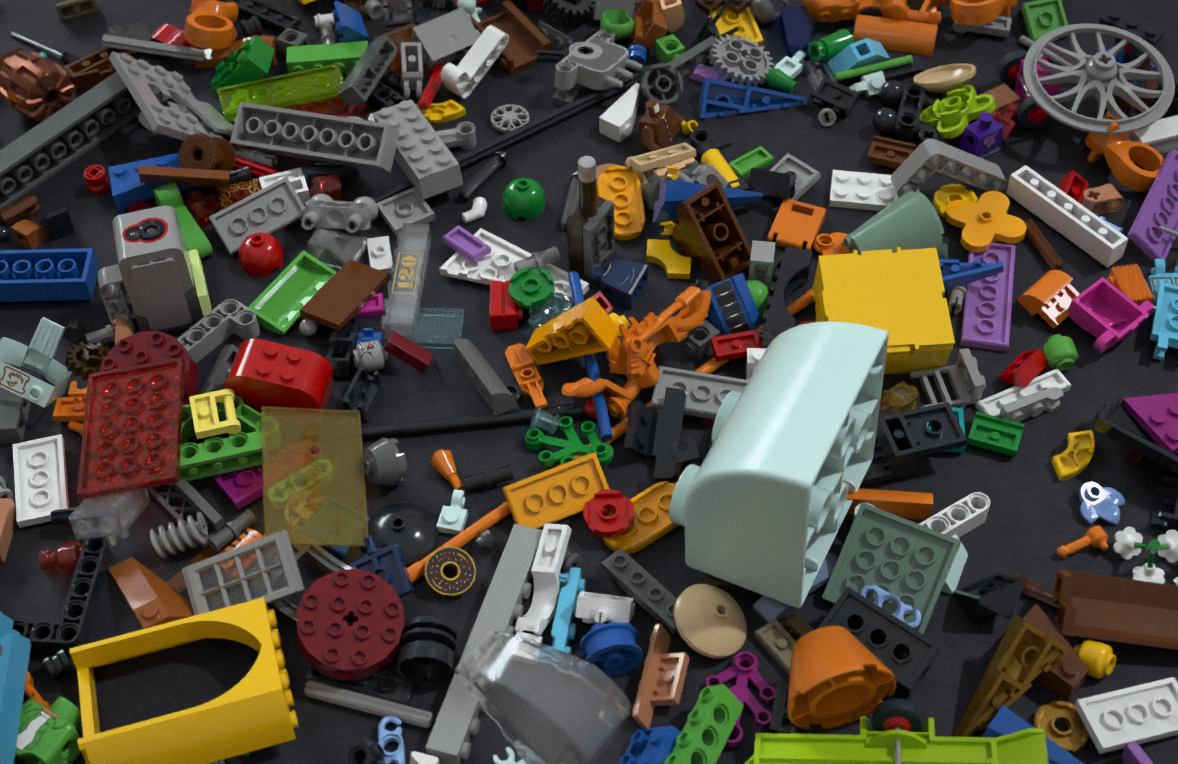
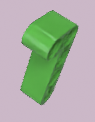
M171 181L153 189L157 207L167 205L175 209L187 250H198L200 259L212 255L213 249L211 244L185 207L176 183Z

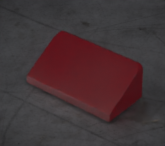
M394 330L383 347L385 351L422 373L428 368L433 354Z

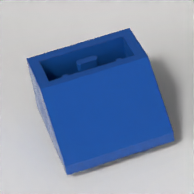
M335 1V10H332L334 22H338L335 26L337 38H340L339 43L368 41L369 46L368 35L360 12L339 1Z
M674 726L637 729L632 735L629 747L625 755L620 759L619 764H664L667 757L670 756L676 744V739L681 732Z

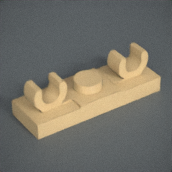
M684 142L629 158V164L636 169L635 173L639 176L640 180H643V173L645 171L651 177L654 175V168H665L666 165L670 166L682 160L696 157V149Z

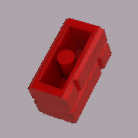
M510 280L505 282L491 281L490 326L493 331L503 329L517 330L518 320H523L522 307H518L512 301L509 294Z

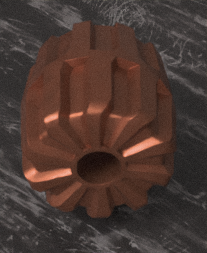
M16 52L14 56L7 57L0 68V96L18 113L40 123L73 101L72 94L76 92V86L69 81L71 76L54 61L35 52Z

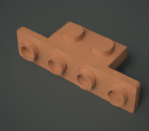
M661 623L655 624L653 634L650 636V646L647 657L644 660V670L638 684L636 702L632 708V717L642 729L650 728L655 706L679 705L690 659L685 652L668 653L671 636Z

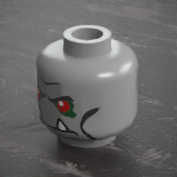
M378 340L358 343L356 350H352L355 367L365 366L369 372L381 370L384 367V361L388 360V352L383 349Z

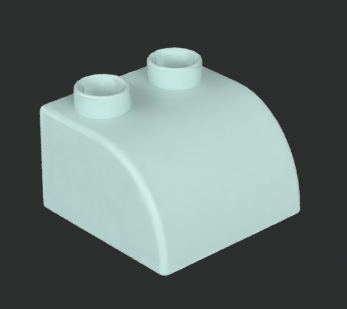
M824 321L790 328L773 339L761 357L743 392L732 390L723 399L712 429L713 445L702 465L690 464L687 466L675 486L669 508V517L672 522L685 527V561L687 566L790 606L802 607L853 501L846 500L848 492L855 493L858 491L873 459L889 338L888 331L856 323Z

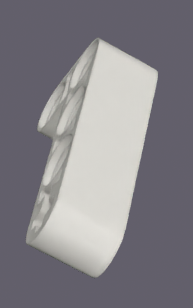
M489 25L458 66L448 63L443 67L440 77L445 87L462 98L468 97L508 44L509 35Z

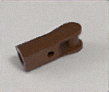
M29 195L18 203L1 210L0 218L3 223L8 226L26 216L39 212L40 206L37 203V197Z

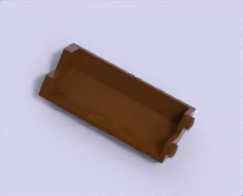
M1057 569L1053 601L1059 607L1058 616L1056 615L1055 627L1061 634L1178 650V585Z

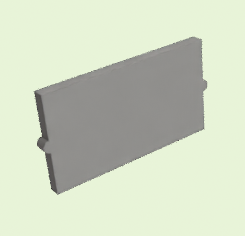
M183 97L182 102L215 132L229 136L232 135L234 126L209 103Z

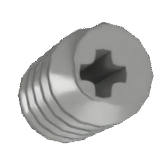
M197 512L196 521L191 515L187 516L188 524H185L180 518L178 519V527L169 522L168 531L162 525L158 527L159 534H156L153 529L150 530L152 545L159 556L167 558L169 553L175 555L179 552V549L187 551L189 546L191 548L197 547L198 542L203 545L207 543L208 529L201 512Z

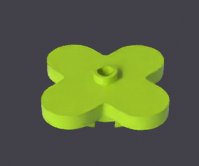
M963 85L947 92L946 98L941 101L937 99L932 106L924 109L920 113L919 120L921 123L936 126L940 137L943 139H951L961 135L969 121L979 119L982 113L991 114L996 109V103L993 96L988 94L977 96L972 85Z

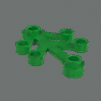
M564 416L558 421L560 431L565 433L568 440L546 436L537 428L529 429L525 435L526 446L530 450H539L544 445L562 449L554 453L549 450L540 452L538 458L540 465L543 467H549L560 460L561 465L578 459L574 458L573 455L580 453L586 456L596 452L600 465L605 466L612 461L614 456L612 446L601 443L596 435L595 424L591 421H586L580 426L582 436L588 438L591 446L582 444L574 430L573 419L569 416Z

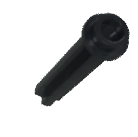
M503 151L494 152L493 158L458 192V196L463 201L468 200L501 166L507 165L508 157Z

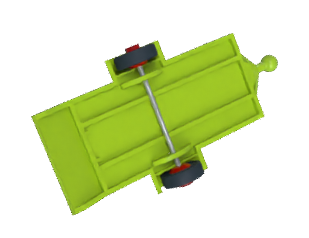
M889 699L879 703L872 713V725L866 717H860V735L756 733L754 754L744 763L1049 764L1046 736L1043 728H1028L997 738L935 736L934 718H928L923 725L920 709L914 703L904 699Z

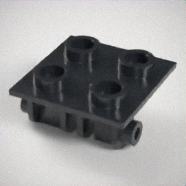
M419 0L417 24H423L457 10L456 0H445V4L443 3L444 0H441V3L438 0H435V2H433L434 0Z

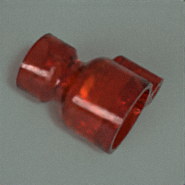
M195 192L188 195L184 200L185 207L200 227L212 224L209 220V217L213 215L211 211L217 210L219 207V203L214 195L204 197L202 193Z
M82 539L65 541L63 546H59L55 552L51 549L41 550L39 554L41 569L44 571L58 567L62 571L75 570L83 546Z

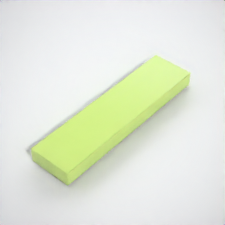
M194 249L188 252L198 300L203 316L211 314L212 308L198 250Z

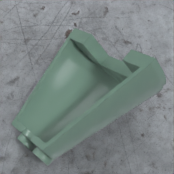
M914 190L906 192L843 238L845 248L850 250V252L857 250L858 255H861V251L892 249V253H895L897 247H901V250L937 248L938 258L948 259L947 244L942 242L943 237L941 234L945 232L940 218L928 198L919 191L914 193Z

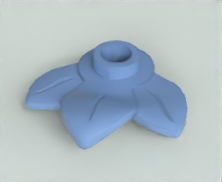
M1087 482L1082 485L1079 491V498L1082 502L1080 512L1083 518L1089 524L1096 521L1099 517L1108 523L1117 525L1120 520L1119 506L1125 504L1124 497L1117 490L1111 487H1101L1095 482Z

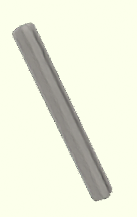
M111 35L102 36L103 47L195 61H203L205 56L203 49Z
M308 681L304 689L305 695L311 698L383 717L391 715L398 717L402 722L424 728H430L433 721V713L315 681Z

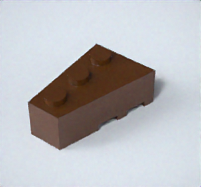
M1036 604L1025 615L1023 620L1070 650L1066 655L1061 654L1050 664L1052 668L1047 672L1042 671L1035 680L1065 702H1069L1084 685L1090 669Z

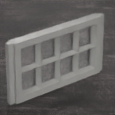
M287 530L279 531L182 569L195 615L263 597L266 603L269 604L305 590Z

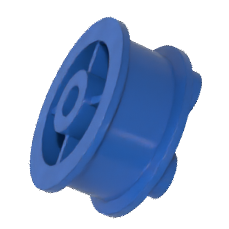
M598 623L593 625L580 642L581 651L587 656L585 660L586 671L595 677L611 678L624 675L638 667L643 660V651L636 644L638 632L635 627L630 623Z

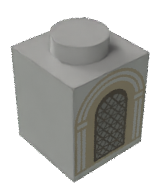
M712 164L699 165L692 172L693 176L691 179L694 183L710 185L715 181H719L721 187H726L728 184L727 180Z

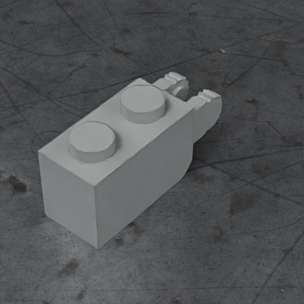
M401 42L402 90H404V98H409L410 90H416L417 98H420L423 87L421 42Z

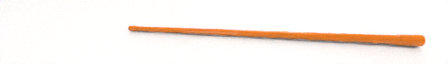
M813 287L787 306L792 316L810 304L815 303ZM758 326V327L755 328L754 330H758V332H759V331H760V326ZM713 357L694 372L711 374L730 360L716 362L715 357ZM652 400L645 405L651 408ZM628 417L611 428L612 440L604 442L599 436L598 438L601 443L611 444L625 434ZM578 453L576 455H573V457L578 458L580 456H583L584 454ZM507 501L438 549L446 546L461 548L511 513ZM432 553L407 568L411 583L424 575L425 564Z

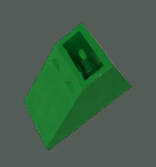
M256 34L250 40L247 38L238 50H233L229 54L228 59L222 60L217 64L215 68L216 74L211 81L213 84L210 92L213 94L256 85L268 75L275 49Z

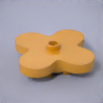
M985 192L980 196L977 203L966 200H953L946 206L945 219L949 224L961 228V244L968 251L984 252L990 248L992 242L1018 243L1024 239L1026 233L1025 222L1018 217L1007 214L1010 201L1001 192Z

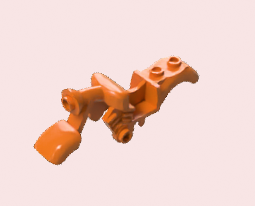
M802 0V10L811 18L818 20V22H836L854 19V22H856L857 14L860 11L874 8L881 10L882 18L938 25L941 23V13L937 11L936 7L947 5L951 0H925L920 11L910 10L906 4L908 0Z
M690 286L677 296L675 302L665 309L659 317L650 312L643 318L641 323H638L634 317H629L628 320L631 323V327L628 330L624 324L619 325V330L623 336V343L616 336L611 349L605 352L610 363L608 364L610 373L624 374L628 379L623 388L607 379L597 378V380L593 381L589 378H582L577 382L564 384L562 394L570 397H589L605 389L616 395L606 399L608 412L613 417L621 420L624 419L627 407L640 390L650 388L659 381L660 375L654 361L656 354L652 353L655 347L663 342H679L688 336L690 330L704 323V319L709 316L711 290H700L698 287ZM681 309V311L676 316H672L675 312Z

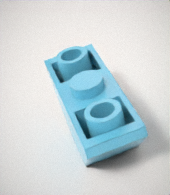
M866 38L848 45L828 61L827 66L834 77V73L888 61L890 58L880 42Z

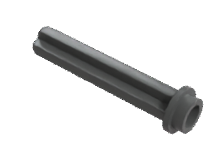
M578 171L570 176L571 185L561 220V227L563 229H567V218L569 215H573L578 208Z

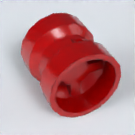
M91 165L84 170L83 174L90 193L101 195L109 190L110 184L108 178H106L103 166Z

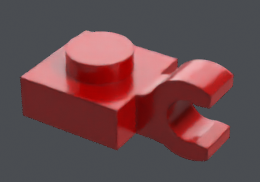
M1011 102L1003 115L996 113L993 118L1003 127L1004 142H1006L1016 125V122L1012 119L1017 114L1018 106Z

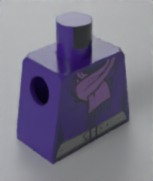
M982 113L979 120L966 126L958 149L985 159L1002 150L1003 127L993 119L990 113Z

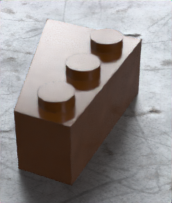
M103 47L63 68L71 76L69 81L76 86V93L81 96L117 72L109 60L112 51L119 54L125 53L131 58H135L127 50Z

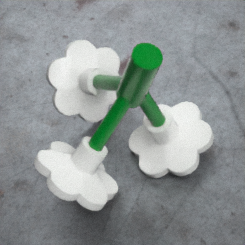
M1126 527L1124 531H1118L1115 534L1116 542L1113 548L1123 559L1128 560L1133 555H1139L1141 549L1147 550L1149 554L1148 563L1142 565V567L1137 566L1133 568V580L1164 584V571L1160 568H1155L1156 566L1153 564L1154 557L1158 553L1159 556L1166 557L1168 562L1178 561V532L1176 530H1168L1166 534L1159 535L1157 540H1151L1149 545L1142 543V535L1136 533L1133 527Z

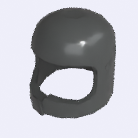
M754 0L751 4V13L757 22L769 24L787 12L790 2L789 0H781L784 5L783 11L776 13L773 5L768 0Z

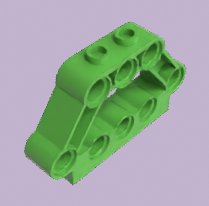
M235 395L234 406L237 420L241 424V431L237 434H231L228 438L211 437L204 441V443H187L196 433L191 405H182L172 410L168 423L155 441L145 448V455L150 471L155 475H165L164 472H166L170 485H173L175 481L183 479L191 481L268 464L267 452L276 450L282 444L279 424L276 419L265 417L243 403L242 398ZM216 403L219 421H226L224 403Z

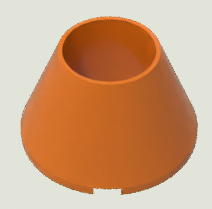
M827 626L813 630L797 640L792 648L787 712L791 722L800 728L810 729L809 725H821L822 729H829L857 721L860 717L873 713L874 708L882 702L881 700L887 694L892 696L896 689V679L892 671L844 627Z

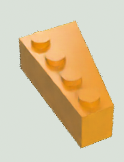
M592 296L536 328L525 351L537 365L607 351L611 349L619 328Z

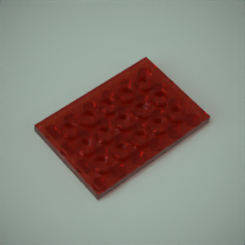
M182 357L88 374L77 495L80 499L179 482L185 361Z

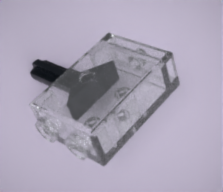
M144 480L99 485L78 507L53 510L50 520L55 525L71 523L76 540L105 536L108 545L112 546L117 543L116 535H119L120 538H127L130 535L128 528L147 507L150 499Z

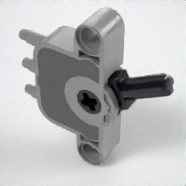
M606 30L598 31L585 42L572 44L569 48H565V52L538 50L536 56L537 62L557 63L554 85L561 90H569L576 84L595 90H604L610 86L622 88L623 82L619 81L620 77L625 79L633 78V73L627 71V67L639 71L643 69V65L628 59V50L614 44L615 34L613 32L612 34L607 33Z

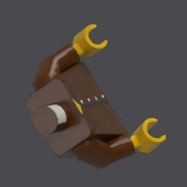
M655 99L647 101L645 104L647 111L639 120L643 151L652 152L667 148L679 132V125L682 126V132L689 135L694 131L692 129L698 127L697 122L694 120L684 121V117L675 112L669 105H660Z

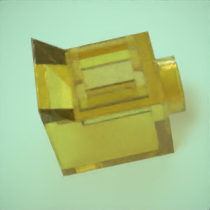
M902 381L887 391L882 390L880 408L883 410L887 406L892 405L894 407L893 414L917 409L919 393L913 385L908 386Z

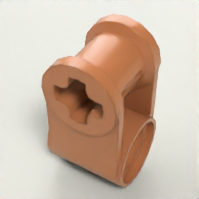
M1105 184L1100 187L1086 189L1083 193L1084 200L1081 205L1096 216L1120 210L1125 200L1112 184Z

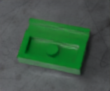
M976 411L967 444L1016 457L1025 424Z

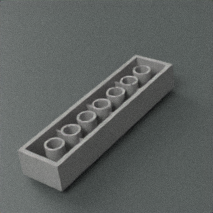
M240 102L230 143L250 150L258 149L262 153L391 173L400 131L386 123Z

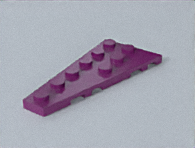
M1178 393L1123 398L1120 405L1161 448L1172 454L1178 453Z

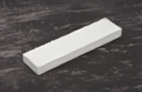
M1057 368L1035 377L1026 388L1014 386L977 402L976 408L981 413L999 417L1001 407L1005 404L1052 387H1058L1064 393L1070 390L1071 384Z

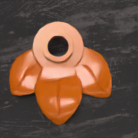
M845 233L820 234L813 243L814 249L822 255L853 253L844 246L843 238L848 235Z

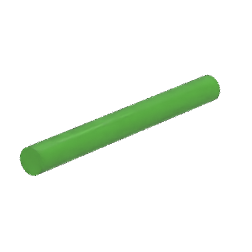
M908 55L834 73L835 81H840L913 63V57Z

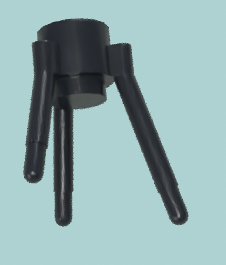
M727 0L712 21V16L707 18L702 29L697 33L700 42L711 36L717 39L720 36L725 38L726 34L731 35L739 30V27H735L717 37L718 29L715 23L732 0Z

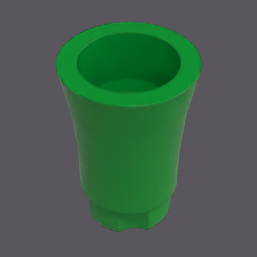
M840 29L831 35L817 39L808 46L809 56L813 61L832 59L848 45L854 43L853 36L848 30Z

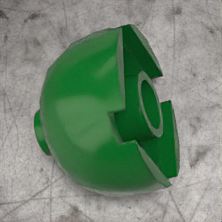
M518 178L512 180L506 186L503 192V210L509 217L518 220V217H525V220H531L541 215L545 210V193L537 181L530 178Z

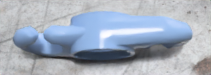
M866 585L860 590L859 594L864 597L867 592L873 591L876 594V600L873 603L881 608L886 600H894L898 604V609L892 615L914 629L919 626L922 617L920 611L914 610V621L907 623L904 620V614L912 611V607L904 604L897 596L876 585Z
M391 715L382 718L378 724L379 744L384 750L388 742H397L399 748L392 753L384 750L385 756L383 758L386 764H405V747L401 737L402 728L399 727L402 720ZM389 722H394L398 725L394 731H387L385 729L386 724Z

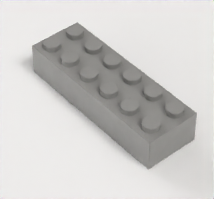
M412 99L373 113L375 122L390 124L400 131L394 158L422 199L463 185L459 163Z

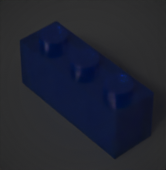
M804 5L780 7L779 24L786 56L792 58L800 50L806 53V57L803 58L804 61L811 60L808 46L811 42H815V39H812L813 30L812 26H809V13L805 12Z

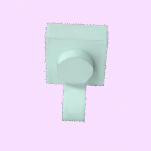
M799 50L792 58L786 56L774 68H779L790 78L794 79L806 64V61L803 60L806 57V53Z
M883 71L864 75L861 77L862 82L855 83L849 88L858 93L865 92L867 97L878 95L879 89L886 82Z
M454 489L451 506L443 505L436 525L438 532L458 535L464 530L468 511L463 509L466 498L463 497L465 493L463 490Z

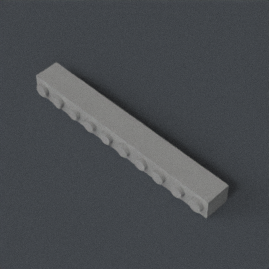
M514 523L425 747L427 755L438 757L441 764H461L462 760H466L469 756L471 743L469 742L472 735H476L479 730L481 711L485 712L489 702L488 692L490 688H494L498 678V672L496 671L499 665L504 664L507 653L506 645L508 642L511 643L514 638V624L518 617H522L524 598L528 599L531 593L532 584L530 582L533 577L531 570L543 530Z

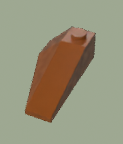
M259 36L275 49L270 68H275L279 51L277 37ZM246 39L235 41L227 48L204 50V60L196 61L195 68H216L220 61L228 59L229 54L233 50H238Z
M133 557L108 568L142 629L195 616L193 608L186 597Z

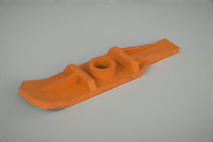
M518 343L508 346L505 356L521 392L531 397L536 409L548 406L542 392L544 382L532 358L525 351L526 345Z

